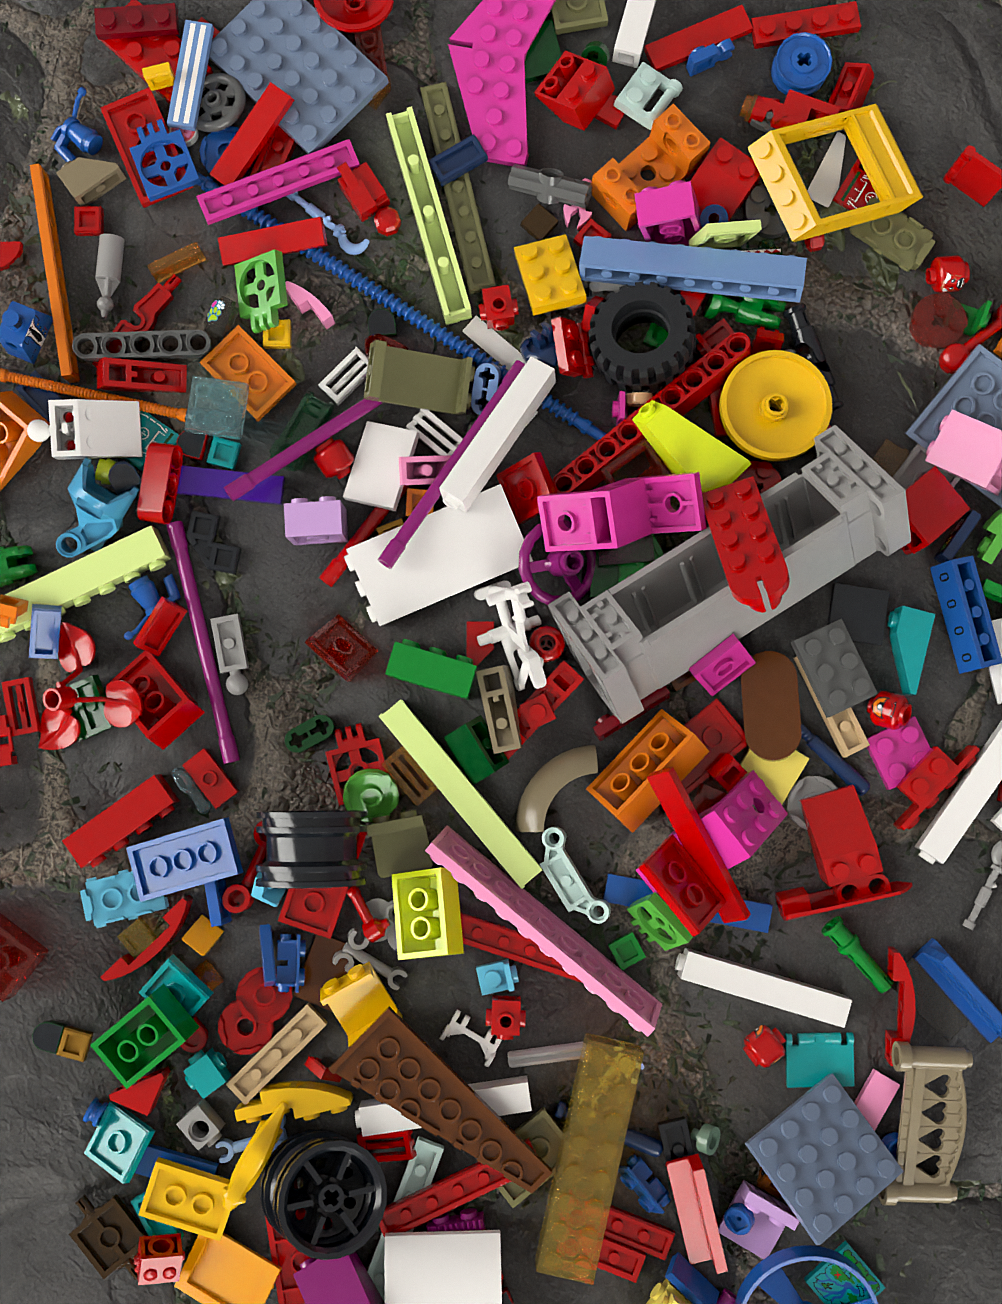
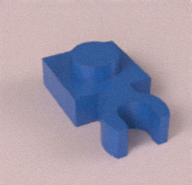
M731 39L723 40L717 46L713 43L707 47L699 46L689 54L686 65L690 77L714 67L717 61H723L732 57L731 51L735 47Z

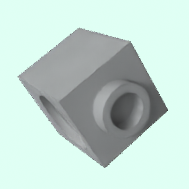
M204 1098L188 1111L176 1125L195 1148L199 1150L205 1144L211 1147L222 1136L220 1131L226 1123ZM197 1121L206 1122L209 1126V1131H201L197 1126Z

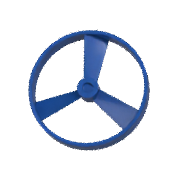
M812 1245L786 1248L763 1259L746 1276L735 1300V1304H747L751 1294L759 1286L778 1304H812L808 1301H802L781 1267L795 1262L814 1260L829 1262L843 1267L863 1283L869 1298L851 1304H878L866 1277L851 1260L834 1250Z

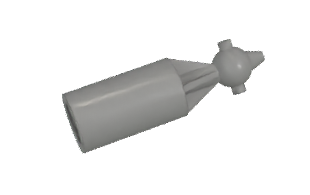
M101 234L99 237L95 279L102 295L97 301V307L101 311L102 318H106L113 309L114 302L110 297L121 282L125 240L114 234Z

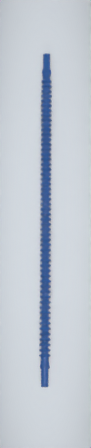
M197 172L201 183L197 185L201 186L203 191L208 192L224 186H219L209 176L205 177ZM258 207L241 213L242 217L247 216L248 221L254 220V225L260 224L261 229L284 224L282 222L278 224V220L276 218L271 219L270 214L265 215L264 210L258 211ZM323 248L299 251L300 254L306 253V258L308 259L312 257L314 263L318 261L320 267L325 265L326 271L332 270V275L338 274L339 279L345 278V283L351 282L353 288L357 286L359 292L364 290L365 296L371 295V299H377L378 304L384 303V308L390 307L391 312L394 313L396 311L398 317L403 315L404 321L410 320L411 325L417 324V329L423 328V332L425 334L429 332L431 338L437 337L436 341H443V346L449 345L450 350L456 349V354L462 353L463 358H473L472 363L476 362V367L483 363H494L501 370L502 380L507 374L506 365L500 366V362H494L492 356L487 358L486 352L481 354L479 348L473 349V344L467 345V340L461 341L459 335L454 337L453 331L448 333L447 327L441 328L440 323L434 324V319L428 320L427 315L424 314L422 316L420 310L415 312L414 306L408 307L407 302L401 303V298L395 299V294L389 295L387 289L381 290V285L376 287L375 281L369 282L368 277L362 278V273L356 274V270L354 268L350 270L348 264L342 265V260L336 261V257H330L329 252L323 253ZM551 394L546 396L541 403L542 409L548 408V413L554 412L556 418L562 417V422L568 421V426L574 425L584 435L588 434L598 441L607 434L594 426L593 422L589 419L578 416V411L573 413L572 407L567 409L565 403H558L559 399L553 400Z

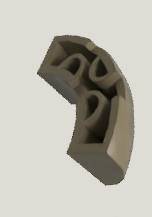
M595 745L581 746L565 751L545 763L535 773L521 796L517 809L515 831L544 832L546 813L555 795L572 780L584 775L598 773Z

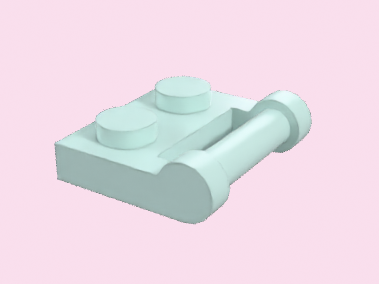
M642 62L616 98L613 106L651 130L653 121L665 111L673 98L679 96L683 87L679 81L668 79ZM658 89L663 91L664 94L651 112H646L644 108Z

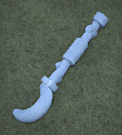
M298 192L286 196L291 201H296L305 208V212L313 218L322 217L325 226L334 231L333 235L338 238L339 245L345 253L357 255L368 247V239H364L358 244L351 243L346 237V230L342 224L336 225L331 222V216H325L326 214L314 204H309L301 198Z

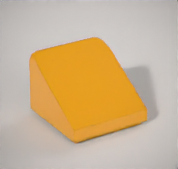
M202 914L182 937V940L200 955L204 956L224 933V930L219 926L211 927L210 919Z

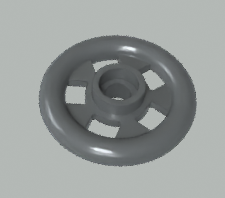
M226 73L209 74L205 77L203 92L206 89L209 91L201 99L200 104L205 113L198 116L196 128L204 132H218L230 127L238 120L245 107L246 95L242 84L235 77ZM220 84L227 85L225 91L218 89ZM235 97L234 105L229 106L228 98ZM212 116H214V117H220V116H222V118H220V119H218V120H215V121L212 120Z

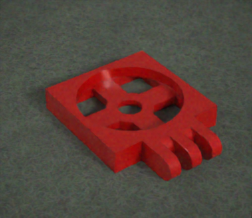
M362 723L356 724V731L358 733L356 736L353 735L351 726L345 727L347 738L344 739L340 728L335 729L338 749L325 752L339 806L344 805V789L340 786V782L347 781L354 775V769L357 766H361L364 769H379L389 774L380 738L366 741ZM367 748L378 755L379 761L367 764L362 761L359 749ZM345 752H348L351 765L348 769L337 772L336 767L339 759Z

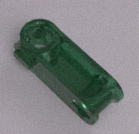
M308 391L279 439H276L269 451L271 454L270 458H273L327 423L334 410V404L331 402L327 404L315 397L313 392ZM310 451L289 463L283 469L294 472L298 469L301 470L308 459L307 455Z

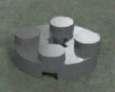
M765 183L752 190L745 203L744 219L745 221L761 220L762 230L757 235L762 238L775 239L782 237L787 233V230L778 211H776L774 216H770V212H765L764 208H768L769 205L775 207V204Z

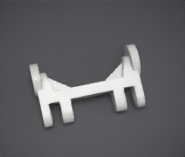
M457 1009L439 1039L443 1041L446 1036L466 1034L480 1043L485 1054L484 1059H486L484 1065L489 1067L502 1040L496 1038L494 1044L490 1042L493 1037L491 1029L488 1030L483 1038L466 1028L471 1018L468 1015L464 1016L460 1024L456 1022L461 1013Z

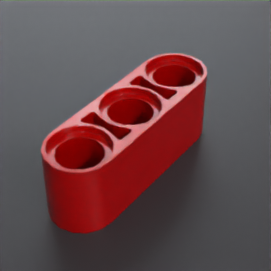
M157 442L149 444L137 505V516L141 521L169 524L171 522L183 462V450L179 445Z

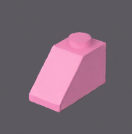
M451 455L399 457L400 485H431Z

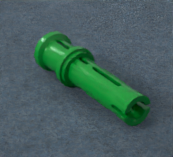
M840 916L832 918L824 925L821 933L824 936H828L836 944L837 951L840 954L847 955L879 993H884L892 987L893 980L859 944V937L847 929Z

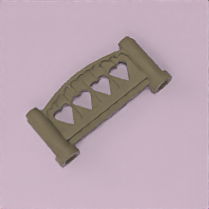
M895 1041L891 1052L892 1064L896 1071L905 1072L896 1161L904 1172L878 1194L880 1203L888 1206H895L897 1202L951 1203L956 1201L958 1196L957 1187L954 1183H950V1180L961 1155L967 1123V1099L963 1070L972 1067V1052L964 1047L911 1046L909 1042ZM942 1075H948L949 1079L945 1083L947 1092L944 1095H938L925 1086V1084ZM939 1102H945L946 1106L942 1110L944 1119L940 1122H935L922 1113V1111ZM940 1128L943 1130L942 1135L939 1137L941 1145L936 1149L931 1148L919 1139L935 1129ZM934 1155L940 1156L939 1161L936 1163L938 1172L934 1175H929L916 1166Z

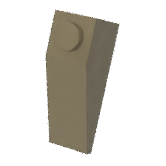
M502 665L476 671L494 754L522 748L515 690L509 666Z

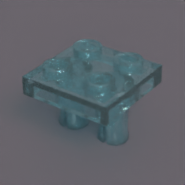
M193 376L184 430L188 433L241 440L249 393L248 383Z

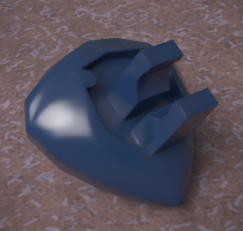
M544 321L541 323L543 327L542 333L540 334L534 329L530 331L531 337L523 341L520 351L526 363L530 357H533L554 368L558 361L553 329L550 324Z

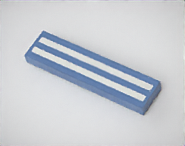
M185 20L167 124L170 128L196 131L214 27L210 23Z

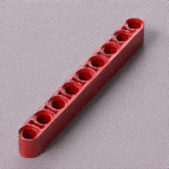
M742 332L732 333L646 403H649L651 400L656 401L684 416L724 384L732 370L740 362L752 355L749 337ZM736 348H744V350L740 352L733 351ZM715 365H722L720 369H711ZM694 382H701L697 387H690ZM673 399H679V402L676 404H668ZM641 407L553 477L552 482L557 493L590 491L649 444L632 420L639 413ZM629 434H636V436L632 439H625V437ZM615 451L610 457H604L606 452ZM586 468H593L589 474H582ZM565 485H572L568 491H561Z

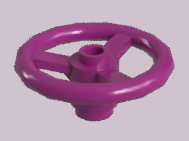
M564 520L566 527L571 529L572 522ZM541 523L536 525L526 535L519 551L518 570L523 583L528 581L532 589L531 595L548 605L561 596L551 595L543 591L536 584L531 573L549 571L556 577L563 576L572 591L571 595L576 601H580L591 588L596 562L595 549L584 550L587 557V571L581 583L576 574L583 567L584 559L578 550L550 552L546 560L530 562V553L534 543L543 535Z

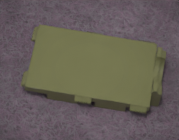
M871 197L866 205H872L880 201L876 197ZM902 211L851 226L849 229L852 235L874 248L873 250L880 255L883 254L898 264L906 272L910 269L916 270L936 242L931 239L933 232L927 228L923 229L924 226L913 218H906L907 215L902 213Z

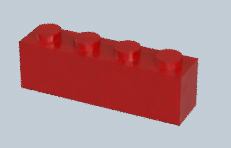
M162 774L153 775L66 837L62 842L80 868L90 865L92 868H95L107 859L105 854L112 849L117 852L130 843L128 840L130 836L135 833L141 835L153 826L151 821L158 816L163 819L176 810L174 805L180 800Z

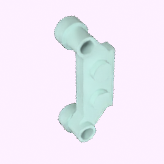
M555 826L546 829L542 835V842L546 847L544 862L540 863V866L567 911L575 910L584 913L593 923L600 924L605 922L611 914L610 904L606 900L594 897L565 850L566 832ZM554 833L559 835V842L554 840ZM597 906L603 907L604 914L597 911Z

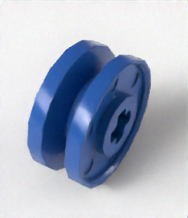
M802 32L786 38L778 48L771 67L772 79L778 90L787 95L789 89L807 96L816 93L830 73L832 65L831 50L826 42L815 34Z

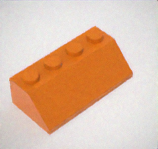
M661 709L586 790L633 833L660 805L647 776L651 772L674 767L680 781H682L709 753V750L693 732Z

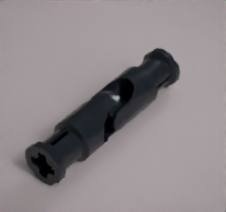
M805 304L797 305L783 312L784 319L788 320L792 330L791 338L797 354L815 365L828 383L832 396V411L843 407L844 403L839 400L834 387L836 384L835 379L826 361L815 327L810 325L805 310L807 307ZM809 347H811L812 350H813V352L810 353V354H809Z

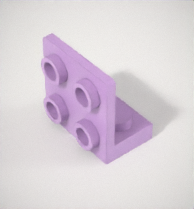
M743 1180L730 1205L733 1203H743L753 1212L755 1217L754 1225L747 1234L737 1235L727 1228L723 1216L718 1225V1230L723 1236L760 1258L765 1259L770 1255L785 1226L795 1231L800 1221L789 1206Z

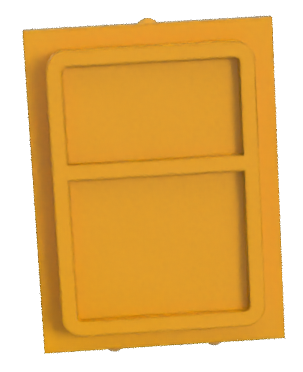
M224 1232L221 1241L198 1234L180 1273V1280L175 1283L174 1287L202 1304H265L282 1268Z

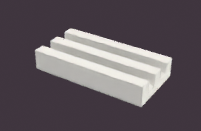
M356 347L318 384L319 387L339 406L366 379L367 366L336 395L365 364L368 366V357ZM359 357L360 360L330 389L328 386Z
M420 409V412L406 425V429L417 431L420 435L419 439L439 456L452 455L463 439L429 410ZM424 416L457 442L455 446L422 418ZM416 425L422 426L450 450L449 453L444 452L420 432Z

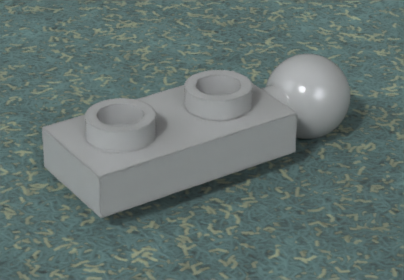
M233 614L210 619L220 673H230L226 681L227 690L233 695H241L248 688V680L241 674L240 670L249 669L240 615Z

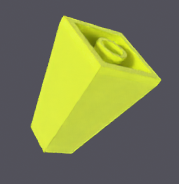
M651 400L649 403L644 404L639 409V413L632 419L672 474L699 472L702 493L733 483L751 465L748 459L664 404Z

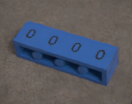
M968 556L953 559L931 567V574L959 674L1002 664L1001 653L974 557Z

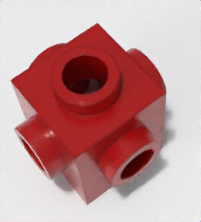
M509 285L482 289L483 304L478 305L481 321L486 320L487 329L494 328L495 331H502L510 328V325H514V316L519 315L517 299H511Z
M493 995L492 1009L486 1008V1026H491V1035H497V1039L511 1040L513 1036H519L520 1027L525 1028L526 1010H521V997ZM507 1016L509 1019L504 1020L502 1017Z

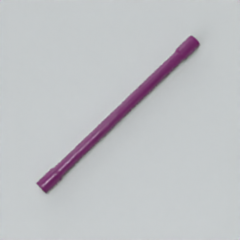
M519 360L514 362L497 391L396 536L390 540L377 559L382 565L389 569H392L404 552L407 543L441 496L440 486L525 366L523 362Z
M361 400L256 469L224 487L226 493L232 501H235L272 474L384 402Z
M183 521L171 522L166 526L171 547L175 553L215 719L223 763L239 761L240 757L236 740L232 734L188 552V542Z

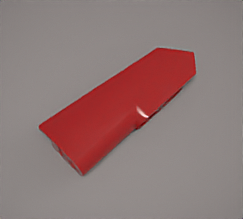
M882 872L832 886L830 889L809 894L803 886L776 892L775 898L782 919L788 921L901 895L913 886L911 882H889L888 878ZM880 878L877 886L869 887L873 879ZM846 885H852L849 893H841Z

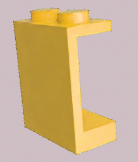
M370 961L364 965L358 964L352 967L346 975L339 979H330L320 989V1002L323 1006L329 1005L348 1035V1047L389 1006L402 1018L401 1012Z

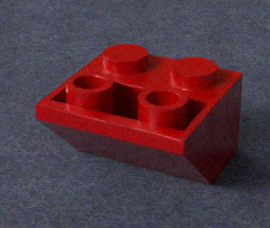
M565 50L534 94L564 123L585 131L614 92L615 86L606 66Z

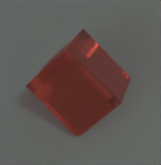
M700 784L692 803L697 813L700 814L720 802L727 793Z

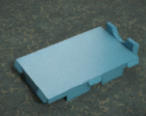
M128 869L118 871L119 874L101 879L96 877L86 879V889L80 891L86 921L93 919L96 928L104 927L106 923L126 918L128 920L137 919L140 915L169 907L168 898L164 895L140 902L133 872H129Z

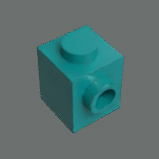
M213 1048L206 1053L201 1049L188 1059L190 1065L183 1071L189 1087L193 1090L196 1089L203 1099L223 1085L232 1075L226 1067L227 1062L220 1052H215Z

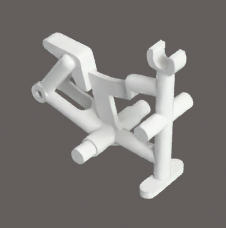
M503 580L477 589L474 592L476 599H486L489 606L496 604L502 626L477 636L480 646L501 641L518 691L525 689L528 674L533 686L536 689L542 688L546 685L543 671L544 659L528 645L525 635L526 631L541 625V619L538 615L527 618L525 614V608L534 605V602L527 595V593L532 591L531 585L527 581L511 587L509 581ZM506 600H511L514 612L512 618ZM516 649L523 662L520 672L513 655Z

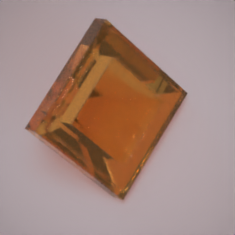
M207 959L192 971L211 991L224 981Z

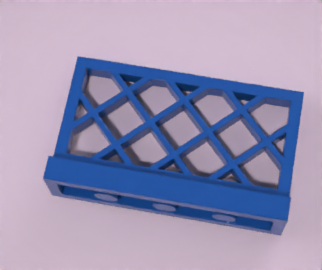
M931 938L912 958L988 1042L992 1043L997 1037L1002 1038V1013L935 939Z

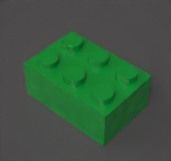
M403 639L402 643H394L385 673L387 676L466 700L469 699L478 669L476 665H473V659L457 655L456 659L446 657V651L430 647L429 651L420 649L421 645L407 639Z
M162 984L90 1046L123 1086L128 1089L182 1045L199 1028V1025L165 984Z

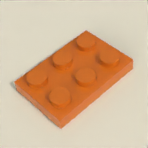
M239 325L199 362L258 422L297 385Z

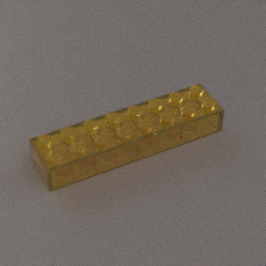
M585 1033L536 1252V1272L590 1285L594 1284L644 1055L640 1045Z

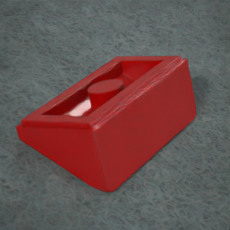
M844 63L828 102L840 107L839 113L862 107L874 79L871 65L866 63Z

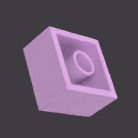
M320 497L317 502H308L307 498L291 499V503L284 504L285 537L293 545L348 542L347 510L340 500H336V497Z

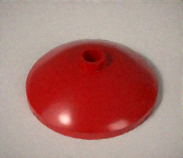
M314 0L316 11L325 23L337 30L354 33L367 31L381 24L390 14L394 4V0Z

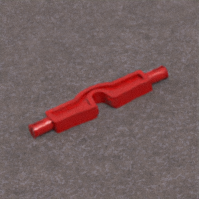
M173 273L163 286L157 283L147 295L134 305L133 311L141 319L140 325L134 326L127 320H121L113 332L153 331L157 317L174 299L171 293L182 283V280ZM114 340L109 345V351L113 354L120 352L122 349V342L120 340ZM93 362L92 364L97 367V362Z

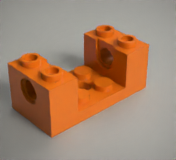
M673 103L653 121L650 136L620 163L612 158L593 175L591 195L627 232L638 222L634 194L641 192L647 187L662 188L669 186L674 181L687 178L702 164L711 142ZM643 170H651L655 178L651 181H646L641 177L640 173Z

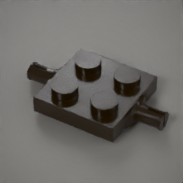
M117 1194L105 1204L99 1205L96 1208L86 1195H83L75 1204L84 1213L85 1217L81 1224L69 1233L70 1237L103 1279L115 1270L125 1266L134 1280H136L137 1273L135 1272L134 1256L138 1253L139 1237L148 1236L147 1232Z

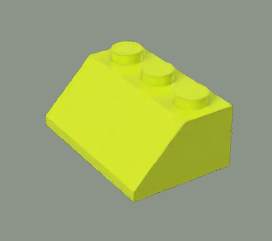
M440 867L391 874L398 960L464 954L458 881L453 878L451 872L446 868Z

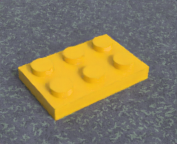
M566 234L514 247L516 261L533 316L587 302L586 293Z
M158 1157L138 1215L221 1241L230 1211L223 1207L224 1194L222 1189L230 1184V1179Z

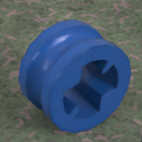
M97 1097L91 1102L83 1117L84 1122L91 1121L94 1127L98 1126L109 1104L107 1102L100 1103V1099Z

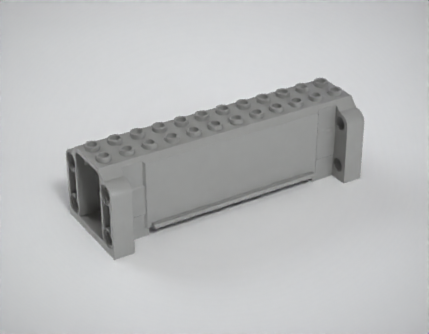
M834 425L814 438L817 459L802 467V474L798 475L795 472L760 494L790 576L789 587L782 595L780 604L774 610L771 609L762 580L758 581L757 584L766 612H757L748 605L738 602L733 597L709 527L581 607L570 592L548 604V607L575 660L610 711L623 724L644 711L640 700L689 671L692 665L732 634L737 639H740L854 567L874 552L881 551L884 555L889 556L910 543L911 533L906 490L844 432Z

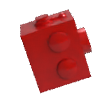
M180 1233L139 1237L138 1253L134 1256L138 1285L179 1282L182 1262L185 1260V1251L182 1249Z

